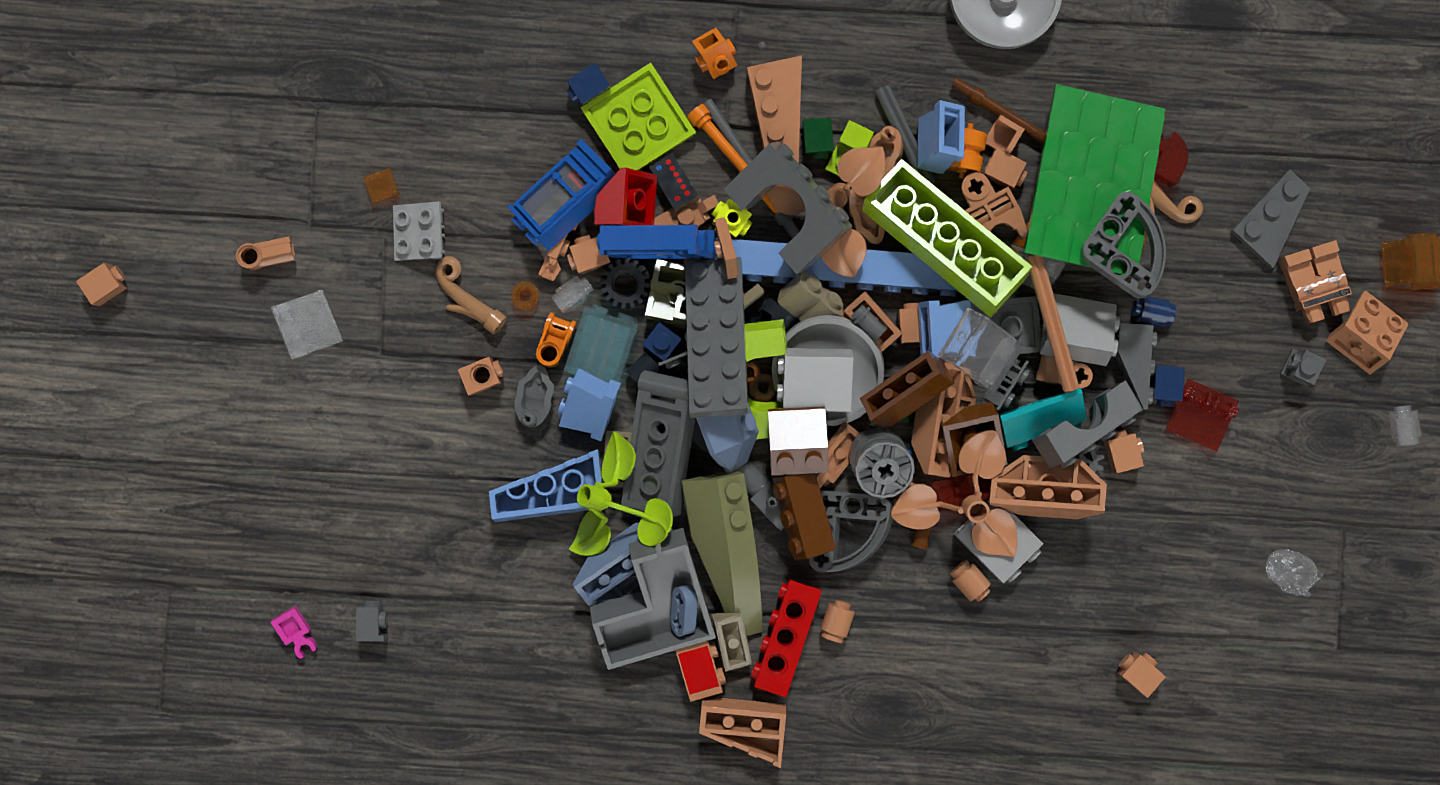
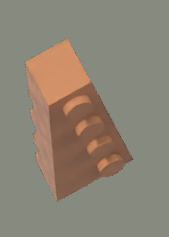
M802 55L747 67V77L763 149L769 143H784L793 151L794 155L792 157L799 164Z

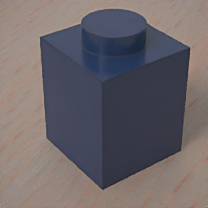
M594 63L567 80L570 88L566 91L575 105L580 102L584 106L609 90L611 86L597 64Z
M659 322L642 345L665 361L676 350L682 339Z
M1155 366V374L1150 376V388H1153V400H1157L1156 405L1174 406V401H1182L1185 367Z

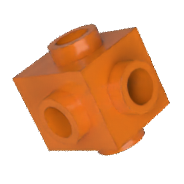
M717 28L692 41L698 53L695 60L702 72L707 70L713 79L726 74L729 70L738 66L733 57L737 52L729 38L725 40Z

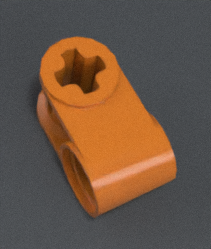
M550 312L536 350L537 359L542 365L552 368L560 364L567 345H569L574 334L577 321L569 322L556 317L555 313ZM554 326H557V327H560V328H562V329H565V331H563V330H561V329H558V328H555ZM547 347H553L557 350V357L550 362L542 358V352Z

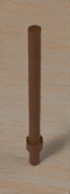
M955 79L951 87L970 98L969 102L977 107L981 105L997 116H1004L1024 128V133L1044 144L1046 132L986 96L987 92L979 87L975 89L961 79Z

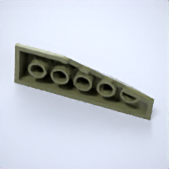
M737 470L732 473L723 471L682 480L681 486L690 537L696 545L702 564L707 570L724 613L742 614L746 636L763 632L757 553L744 473Z

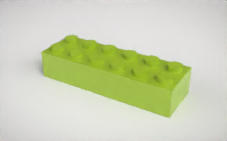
M902 159L882 179L879 187L864 199L862 211L990 318L1026 280L1032 268L1028 262Z

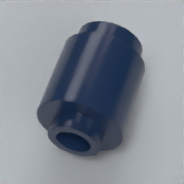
M1150 296L1135 300L1132 307V316H1135L1137 323L1158 327L1171 326L1176 315L1175 304L1170 303L1166 299Z

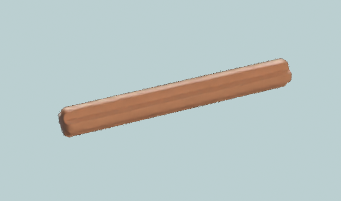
M1038 255L1029 256L1027 262L1032 266L1030 274L1062 389L1064 392L1077 390L1079 384L1044 259Z

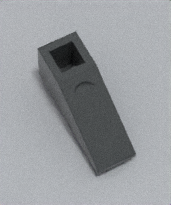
M1120 323L1119 329L1114 336V339L1118 340V350L1115 358L1126 382L1143 410L1148 409V404L1153 402L1154 392L1153 388H1150V376L1155 374V360H1151L1152 349H1155L1157 345V332H1153L1154 325Z

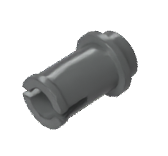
M861 305L851 315V318L854 320L853 324H858L875 341L886 331L887 327L869 312V307L865 308Z

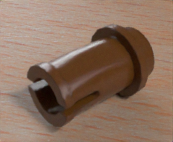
M747 363V369L754 370V376L747 378V385H752L759 380L761 373L756 364Z
M932 527L914 529L910 546L928 549Z

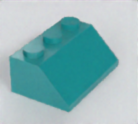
M1081 388L1070 392H1061L998 414L1004 448L1011 447L1012 451L1027 447V441L1034 439L1050 427L1065 420L1077 428H1081V422L1087 421Z

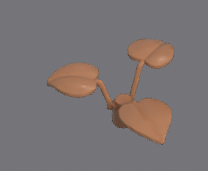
M883 147L854 148L842 155L838 162V174L847 184L836 183L828 190L831 196L830 200L836 207L843 209V206L848 201L851 191L850 187L859 196L869 195L879 187L886 166ZM778 184L767 193L773 206L783 214L797 215L805 210L801 196L789 186ZM850 229L821 258L837 274L854 277L866 256L867 246L865 239L859 232Z
M994 430L978 433L967 440L959 452V467L965 473H973L972 481L975 491L974 495L964 499L962 506L959 507L941 501L936 502V492L930 486L914 484L907 487L900 494L891 510L892 518L908 528L927 529L934 526L940 519L937 507L957 511L959 514L964 513L975 523L971 529V540L979 551L990 555L1014 557L1018 541L1014 519L1004 509L993 508L990 510L989 506L981 499L982 493L978 483V475L984 479H991L1000 474L1005 466V449L998 433Z

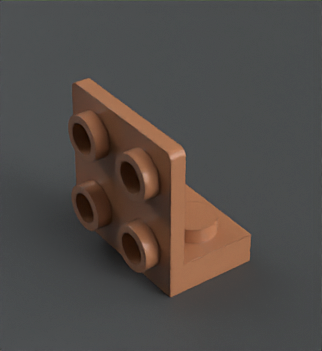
M1364 291L1359 296L1347 320L1331 332L1326 341L1371 375L1391 359L1408 327V323L1369 292Z

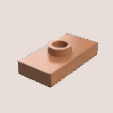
M724 217L715 219L718 241L714 242L716 257L723 259L727 278H735L738 275L737 259L727 220Z

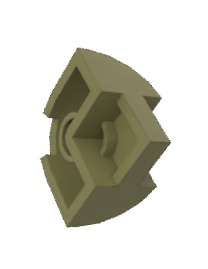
M656 260L645 319L670 323L672 328L687 329L685 265Z

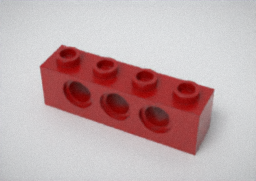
M789 578L787 584L782 582L777 596L778 599H781L779 609H773L768 625L773 626L770 636H764L759 650L764 653L761 663L755 662L750 678L755 679L754 687L787 697L822 592L821 588ZM795 602L801 605L802 611L799 616L790 617L787 615L786 608L790 603ZM783 629H788L793 633L792 640L786 644L780 643L777 640V634ZM773 656H780L784 660V665L779 670H773L768 666L769 659Z

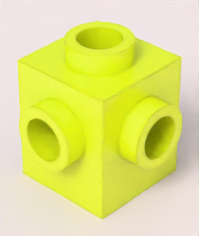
M730 198L726 203L720 201L711 214L715 219L724 217L727 220L730 236L733 239L738 234L744 236L752 225V222L749 221L752 214L748 209L741 210ZM731 212L736 213L738 216V220L735 223L728 221L727 217Z

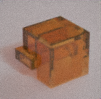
M1436 233L1406 235L1407 239L1382 243L1385 287L1411 285V291L1440 288V236H1436Z

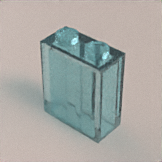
M594 304L591 309L585 307L564 371L576 375L578 368L607 383L610 382V379L620 383L639 325L634 324L635 318L619 313L618 318L607 315L608 309Z

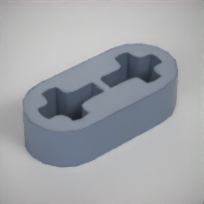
M690 584L676 587L672 593L671 626L673 632L678 637L692 634L696 628L698 600L696 591Z

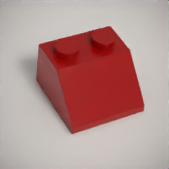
M626 167L621 168L596 196L594 224L600 226L654 225L657 175Z

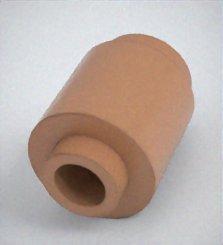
M967 559L950 572V575L953 577L952 582L969 601L975 599L979 602L989 594L990 590L988 587L991 583L975 564H970Z
M835 600L834 604L828 603L820 628L823 630L821 637L838 643L843 642L844 637L848 636L855 611L850 610L851 604L840 600Z

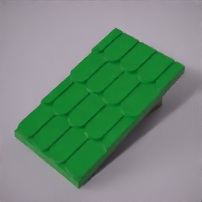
M1059 84L1054 85L1024 247L1025 253L1090 267L1082 260L1080 249L1116 197L1123 192H1131L1150 206L1151 191L1165 118L1164 108ZM1128 200L1122 203L1123 206L1116 216L1121 218L1130 209L1131 203ZM1136 216L1114 247L1140 264L1145 229ZM1110 221L1104 222V232L1109 236L1116 235L1118 228L1115 223ZM1098 246L1088 247L1091 250L1089 254L1091 257L1094 258L1096 255H1100L1098 253ZM1108 253V255L1104 258L1101 264L1104 266L1106 261L1109 258H1111L1112 255ZM1113 261L1111 263V270L1113 273L1123 275L1125 273V265L1121 261ZM1132 270L1129 276L1132 277L1136 272Z

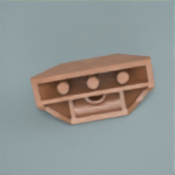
M944 362L954 384L916 409L911 444L924 474L950 477L952 474L942 424L963 408L974 406L976 395L968 376L967 366Z
M1023 455L1004 468L1000 474L992 478L989 504L1023 516L1081 519L1105 513L1107 484L1081 459H1077L1074 463L1063 469L1061 465L1049 469L1042 456Z

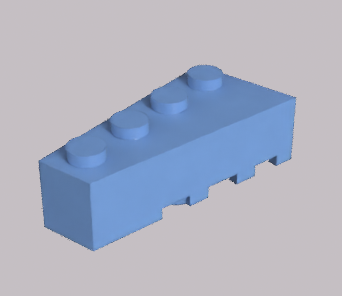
M598 449L553 468L545 469L527 478L519 479L489 491L492 520L501 522L588 511L586 507L578 504L577 493L584 484L595 486L596 482L603 483L601 459Z

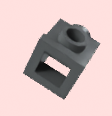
M1291 349L1280 374L1304 386L1315 385L1326 359L1308 350L1298 351Z
M364 600V605L356 607V641H385L388 639V633H383V629L387 628L388 617L387 612H383L381 600Z

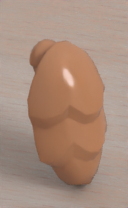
M892 126L884 127L868 144V148H884L886 166L883 178L897 165L903 154V139L900 132Z
M851 189L847 201V210L852 218L854 229L868 243L879 244L883 240L885 230L862 211L866 196H859Z

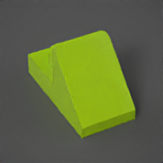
M849 120L825 171L839 177L838 162L842 155L854 148H867L874 132Z

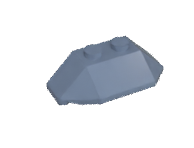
M749 404L748 414L696 418L711 457L724 467L727 473H732L747 463L759 433Z
M634 523L611 539L602 553L588 556L573 586L588 606L641 591L629 550V543L640 541L637 534L639 523Z

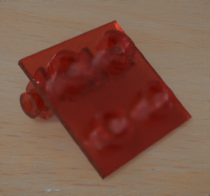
M1187 378L1183 387L1182 401H1177L1166 430L1217 452L1231 418H1235L1239 412V408H1237L1239 400Z

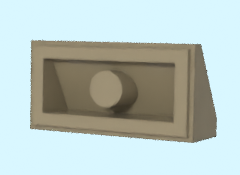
M712 614L711 617L720 659L725 672L752 665L742 614Z

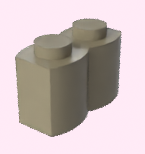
M806 272L799 273L781 288L778 296V303L794 317L799 318L800 321L822 315L842 316L843 303L840 296L823 288L817 277Z

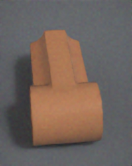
M289 236L255 244L246 243L241 245L237 250L236 259L242 267L249 270H258L266 266L295 261V251ZM250 250H255L258 255L257 260L253 264H247L245 261V255Z

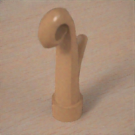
M1155 180L1153 181L1149 208L1154 214L1155 204L1171 219L1181 223L1195 222L1200 218L1203 212V205L1200 199L1188 196L1182 199L1178 207H1176ZM1191 203L1194 206V211L1191 214H1185L1186 205Z
M452 256L443 257L436 266L437 280L442 289L459 304H449L446 306V309L477 320L483 324L485 329L495 335L503 327L507 317L499 310H493L452 282L461 273L460 262ZM448 264L453 268V272L450 275H447L445 270Z

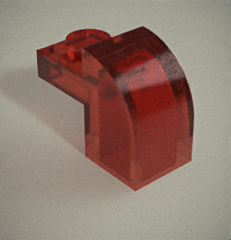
M1176 132L1169 134L1166 139L1162 138L1164 135L1163 133L1161 134L1154 175L1155 179L1169 187L1178 183L1186 169L1189 157L1185 141Z
M973 473L956 477L950 476L928 483V486L936 492V502L941 501L952 505H959L963 503L966 497L975 494L972 481ZM978 475L979 488L982 493L981 499L990 498L992 478L984 479Z

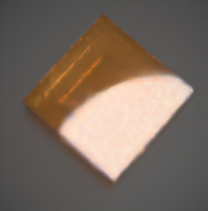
M391 168L364 176L373 204L400 195Z

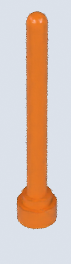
M704 104L697 106L687 116L688 121L694 127L697 126L699 129H703L734 167L741 172L747 166V163L711 122L712 118L709 115L711 112ZM766 194L762 200L773 213H780L773 206L768 194Z

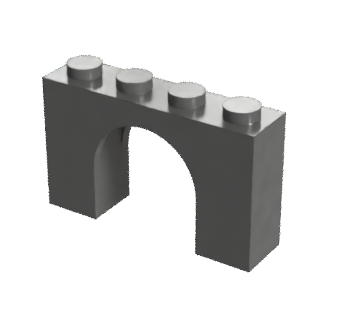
M780 142L769 143L723 190L741 210L752 208L778 184L791 187L801 196L806 209L805 223L801 231L779 252V255L796 274L807 271L853 226L848 221L849 216L847 213L831 202V196L824 187L818 186L812 180V174L809 169L802 164H798L792 157L794 155L793 151L786 144Z

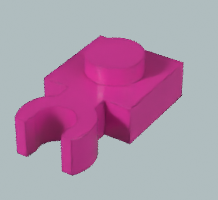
M296 605L271 620L270 623L285 645L293 641L297 657L300 659L304 657L305 653L301 648L304 644L309 645L312 651L316 650L317 643L315 639L306 636L311 627Z

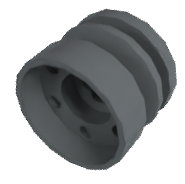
M882 427L868 428L858 434L851 443L848 452L850 467L862 490L869 495L878 498L894 497L903 492L911 483L914 475V461L902 439L891 429L886 430Z

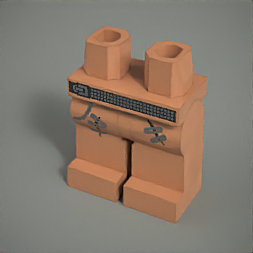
M1336 240L1278 259L1289 292L1295 303L1296 312L1302 311L1307 324L1325 319L1320 306L1322 303L1328 302L1332 316L1350 311L1347 295L1352 293L1337 253L1339 247Z

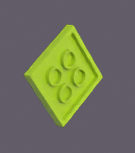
M652 63L647 64L581 107V110L619 169L626 167L640 171L648 164L696 135L694 128Z

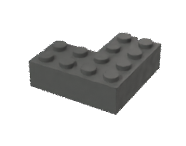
M683 528L670 531L665 540L657 546H646L641 541L629 543L631 561L641 592L590 606L592 625L608 670L716 638L712 619ZM690 584L695 589L698 600L696 628L694 633L678 637L673 632L671 626L672 593L674 588Z

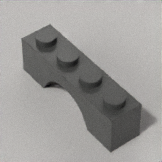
M1126 380L1108 388L1092 399L1093 419L1087 430L1079 429L1065 420L1032 439L1049 469L1061 465L1063 469L1077 460L1075 455L1080 452L1082 455L1090 452L1097 447L1095 443L1097 440H1107L1117 433L1116 427L1120 425L1123 428L1136 420L1134 415L1143 410Z

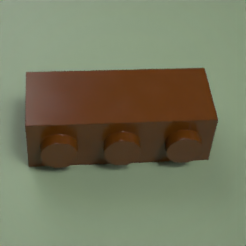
M927 351L863 395L860 400L870 420L887 430L953 385L954 381L944 362Z
M790 474L772 478L774 483L773 493L779 501L781 522L786 528L789 538L788 548L794 556V560L809 559L836 550L816 474Z

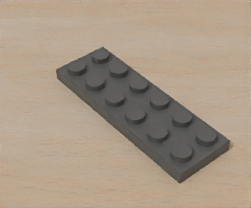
M736 257L738 275L730 279L727 278L723 259L685 262L689 414L691 418L749 413L741 257Z

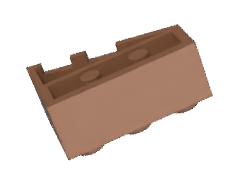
M705 697L702 698L699 733L730 747L739 748L748 752L753 757H760L781 768L786 704Z

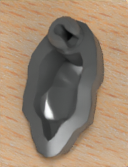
M535 365L524 378L519 380L517 386L515 411L521 423L529 428L541 424L547 418L552 408L551 400L554 393V384L550 380L547 369L542 365Z

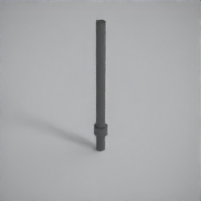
M709 99L703 104L711 112L709 115L713 122L748 165L752 161L751 157L713 100ZM781 212L775 213L774 218L779 226L783 225L791 239H793L800 232L792 220L793 215H786Z

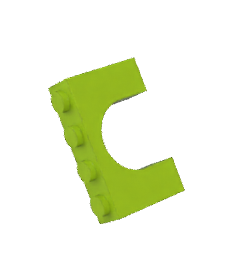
M784 319L745 324L746 362L755 358L786 354L787 339ZM748 398V404L759 430L756 439L769 438L768 409H782V401L757 402Z

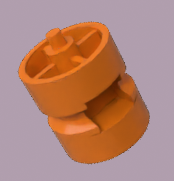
M968 123V127L964 128V158L959 162L954 161L948 168V170L960 173L959 179H964L965 174L981 173L983 157L980 155V152L985 150L987 134L973 129L974 124Z

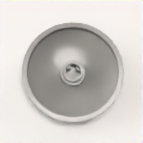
M950 0V5L956 21L972 39L992 48L1014 49L1034 42L1048 30L1056 19L1062 0Z
M815 316L801 321L786 333L787 348L852 350L854 358L851 412L825 411L826 426L842 425L844 422L849 423L865 414L866 410L860 398L884 380V360L877 342L858 324L854 325L852 320L839 316ZM783 355L774 356L772 362V379L776 392L777 384H782V374H778L777 370L778 357H783Z

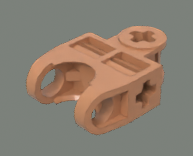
M977 172L967 175L963 180L961 191L970 208L964 211L974 219L986 213L985 216L976 221L990 232L997 225H1007L1012 231L1016 230L1021 240L1025 239L1027 236L1026 224L1021 209L1009 187L995 193L985 175ZM974 180L976 184L982 183L983 186L980 188L981 194L977 195L975 191L971 193L968 191L971 187V181ZM1009 200L1007 204L997 208L994 211H991V209Z

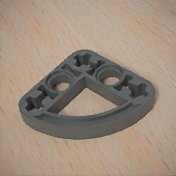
M1123 192L1112 202L1080 249V256L1086 264L1130 295L1143 299L1156 289L1161 280L1166 262L1165 238L1160 223L1149 206L1137 195L1131 192ZM1128 200L1131 203L1130 209L1121 218L1116 216L1123 206L1122 203ZM1135 216L1143 225L1149 239L1151 248L1149 271L1114 247ZM1110 221L1115 223L1118 228L1117 234L1114 236L1107 235L1103 230L1104 222ZM1096 245L1099 247L1098 253L1100 255H1096L1093 258L1089 255L1091 250L1088 247L1093 248ZM1109 253L1110 255H1112V257L1109 258L1103 266L1101 262ZM1113 261H1121L1125 265V273L1123 275H1116L1112 272L1111 263ZM1132 270L1136 273L1132 276L1134 279L1131 278L1126 282L1124 279L1131 274ZM1143 278L1147 281L1145 286L1148 289L1144 288L1140 291L1137 288L1139 285L1137 281Z
M821 491L822 500H826L828 496L829 501L840 502V507H828L826 511L836 550L824 553L825 557H829V561L824 563L823 566L822 562L818 561V556L809 558L810 565L819 572H836L853 568L869 559L885 541L893 522L891 510L894 503L889 497L878 498L862 493ZM851 498H856L860 502V509L855 514L849 512L847 508V503ZM880 500L882 505L886 506V511L881 512L880 516L878 510H867L868 504L878 505ZM840 517L877 521L874 531L861 548L851 555L837 560Z

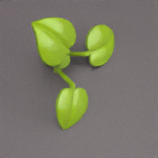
M613 431L602 463L601 473L605 483L596 482L595 486L584 484L577 493L578 504L589 510L583 517L576 538L569 550L579 555H598L607 547L611 538V529L606 525L608 517L601 510L608 507L642 518L638 524L637 534L641 543L646 546L653 547L659 545L668 536L672 527V510L668 503L661 499H650L646 504L644 513L611 502V495L604 488L616 486L619 479L626 480L632 473L636 461L633 446L617 432Z

